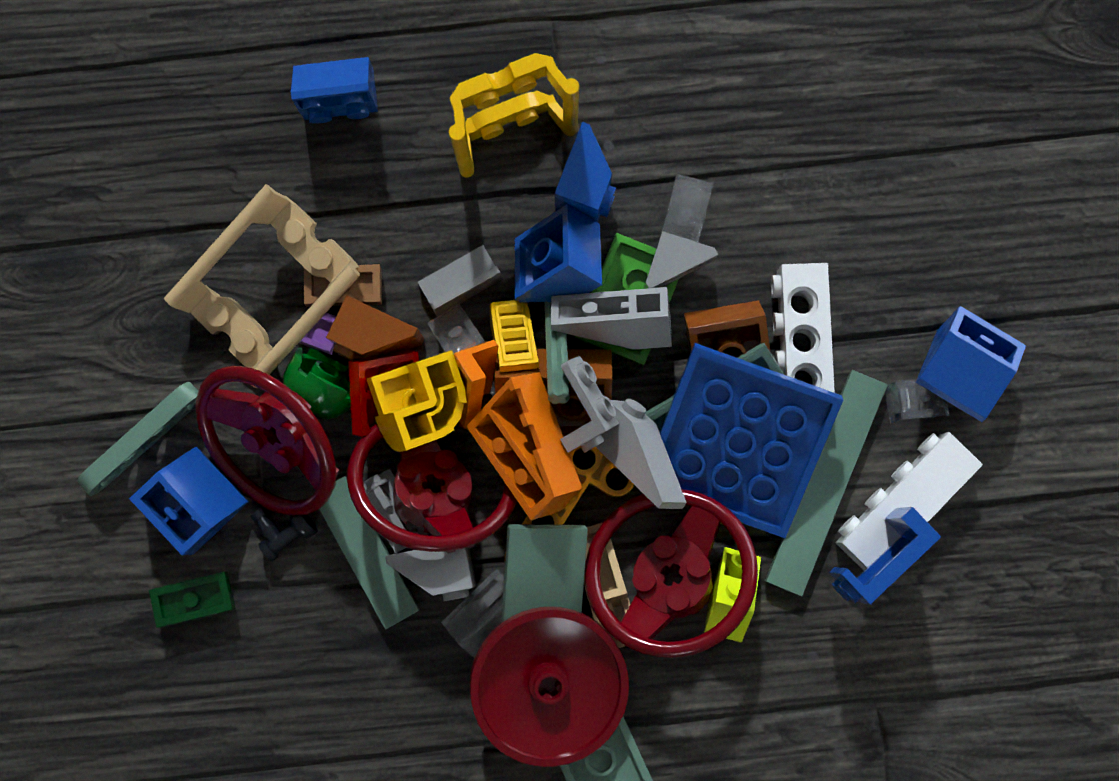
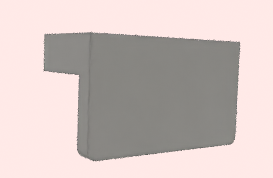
M484 245L418 281V284L436 316H439L501 281L502 276Z

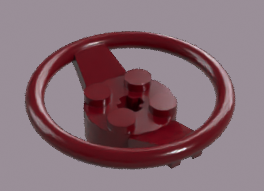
M227 366L215 370L205 378L197 393L195 409L200 435L215 464L237 489L259 505L285 515L310 514L323 507L331 497L336 486L335 481L339 469L336 467L329 439L320 422L310 410V404L271 375L250 367ZM228 382H243L256 386L265 392L257 396L252 393L218 388ZM213 421L244 431L241 435L243 446L249 452L258 453L267 462L273 464L279 472L288 473L292 468L298 466L316 490L314 494L302 500H289L273 495L259 487L228 456L218 438Z
M458 421L456 425L463 428L461 423ZM377 423L370 428L371 432L367 436L360 438L351 454L347 469V483L351 500L357 512L375 532L406 548L427 552L446 551L447 553H452L459 549L474 547L475 544L494 534L507 521L517 503V499L508 486L504 484L503 495L496 509L487 519L472 527L467 514L472 493L470 473L463 463L458 461L454 452L440 450L437 441L434 440L407 451L399 452L400 463L397 466L393 491L395 512L406 525L407 521L415 526L423 527L425 533H431L433 536L413 533L386 520L374 508L365 492L363 483L364 464L372 448L383 438Z
M682 489L687 502L685 505L691 506L672 537L665 535L658 537L654 543L649 544L638 556L632 578L637 594L621 622L609 608L602 591L600 577L602 557L609 540L625 521L635 514L656 505L644 494L628 500L604 520L588 550L585 565V585L590 605L596 617L616 640L646 655L665 658L685 657L714 647L739 626L755 596L758 564L755 548L747 530L741 521L723 504L695 491ZM722 523L737 545L742 564L740 590L732 608L715 627L697 637L674 642L652 640L674 618H683L690 614L694 615L708 602L713 589L709 558L720 524ZM670 572H679L682 581L679 584L673 581L672 585L668 586L666 585L667 580L665 576Z

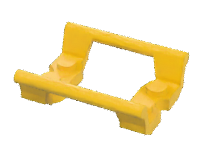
M534 53L509 63L507 67L492 74L484 73L461 82L449 98L455 124L449 128V136L459 172L465 178L471 177L474 174L471 141L480 137L483 140L495 138L504 132L502 126L516 121L518 126H524L539 118L538 114L548 111L564 134L573 136L577 133L579 83L573 78L566 79L557 68L551 56ZM547 76L548 81L563 100V109L556 102L553 94L547 95L540 91L525 92L537 86V79ZM512 91L515 94H522L496 104L500 100V96ZM476 105L477 109H484L467 118L465 122L464 108Z

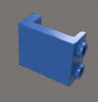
M914 507L896 508L885 518L898 532L900 537L857 578L847 568L834 567L829 572L835 579L831 584L832 587L846 601L851 600L854 603L861 602L866 604L873 603L941 538Z

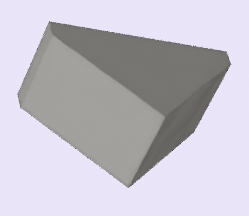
M662 231L644 289L664 287L714 262L718 256L716 249Z

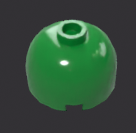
M302 347L297 348L284 372L283 384L298 393L310 404V410L316 418H335L345 413L351 407L349 377L342 373L347 371L348 367L334 357L319 350L310 348L307 354H303Z

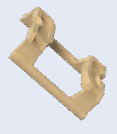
M265 184L164 297V300L176 309L191 313L211 334H219L222 331L227 333L231 339L229 351L245 367L254 368L270 375L360 276V273L357 271L359 266L334 240L329 239L322 243L318 241L314 233L317 223L287 196L276 192L269 185ZM252 223L271 224L277 230V239L280 244L309 273L316 277L326 278L330 282L323 294L274 347L269 344V337L265 329L237 301L229 297H221L201 282L202 278Z

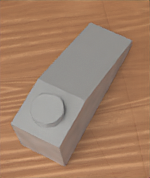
M667 287L551 296V329L633 350L672 347L671 315Z
M626 399L625 401L611 400L616 409L615 417L619 424L602 433L604 442L595 447L659 509H683L687 502L657 425L645 414L646 409L640 403L632 399Z

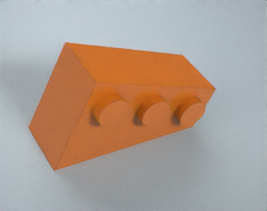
M540 372L511 377L466 427L530 520H535L560 512L583 488L570 453L566 451L560 440L563 438V434L552 404L548 400V393Z

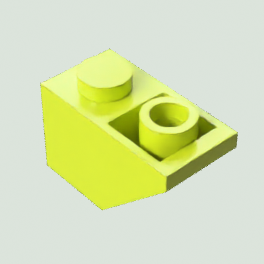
M724 547L708 604L704 632L715 627L728 614L738 596L742 579V564L738 550ZM756 556V557H757V564H758V578H759V570H760L761 557ZM757 587L746 616L726 639L742 643L754 614Z

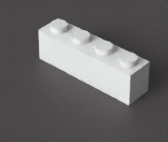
M950 432L940 434L938 437L934 433L931 434L918 447L917 450L921 454L911 464L908 460L905 461L892 474L891 477L895 481L887 490L884 491L882 488H879L865 502L868 509L859 519L854 515L839 529L838 532L842 536L835 543L864 571L900 537L898 532L885 520L894 509L914 507L928 522L983 465Z

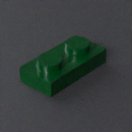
M227 571L149 590L157 628L236 609Z

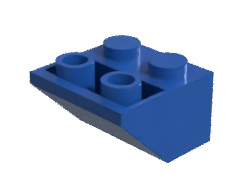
M369 57L293 66L291 99L303 119L319 124L330 122L332 117L347 115L349 119H362L368 117L369 112H377L374 70Z
M959 306L937 330L916 383L983 422L1016 374L1026 345Z
M194 447L159 470L129 498L182 556L194 555L249 503L243 494L198 447Z

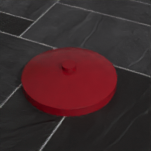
M563 607L533 608L513 615L502 622L482 643L474 659L470 675L471 704L477 723L484 735L505 755L533 766L553 767L566 765L581 760L595 752L611 737L618 727L625 712L629 694V678L626 663L614 639L592 618L578 611Z

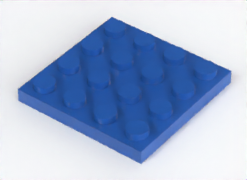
M694 343L660 435L681 489L695 491L715 499L728 508L743 524L786 538L843 403V397L834 392Z

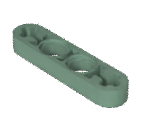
M186 382L176 388L78 477L77 482L89 496H93L107 487L196 407L198 390L193 384Z

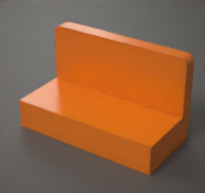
M495 340L454 353L465 387L467 403H464L461 419L459 420L464 429H467L466 426L480 412L483 395L491 391L499 348Z

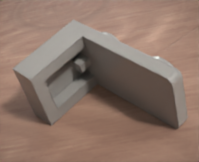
M578 356L561 364V368L592 421L560 439L568 453L580 446L584 453L604 442L602 433L619 424L615 417L616 409L608 397L602 395L596 384L597 378L593 368Z

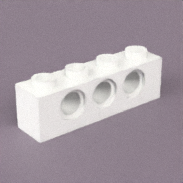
M828 263L782 264L777 270V275H772L771 294L772 298H778L779 313H773L774 336H780V351H775L774 359L784 375L795 378L797 371H806L812 377V385L834 392ZM793 296H802L807 300L809 304L807 313L800 314L794 311L791 306V298ZM803 333L808 336L811 342L809 351L802 352L795 348L793 344L794 334Z

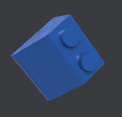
M582 122L555 191V210H559L566 204H569L598 222L600 216L608 217L615 198L616 188L611 186L612 172L590 124Z
M566 204L515 238V300L519 302H551V296L590 293L602 285L600 224L569 204Z

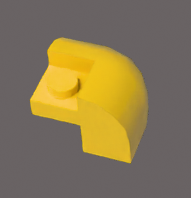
M452 350L367 378L379 416L375 417L377 425L389 446L398 452L407 451L432 442L454 431V427L461 419L464 403H467L465 387Z

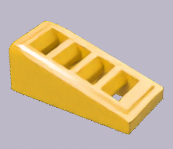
M517 300L492 302L489 306L490 327L493 340L499 346L497 360L500 372L539 368L527 302H519ZM527 351V353L506 355V353Z

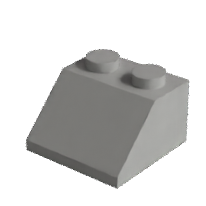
M470 548L459 549L452 553H447L446 551L427 552L412 550L385 556L386 564L431 595L443 594L444 601L469 596L468 589L477 586Z

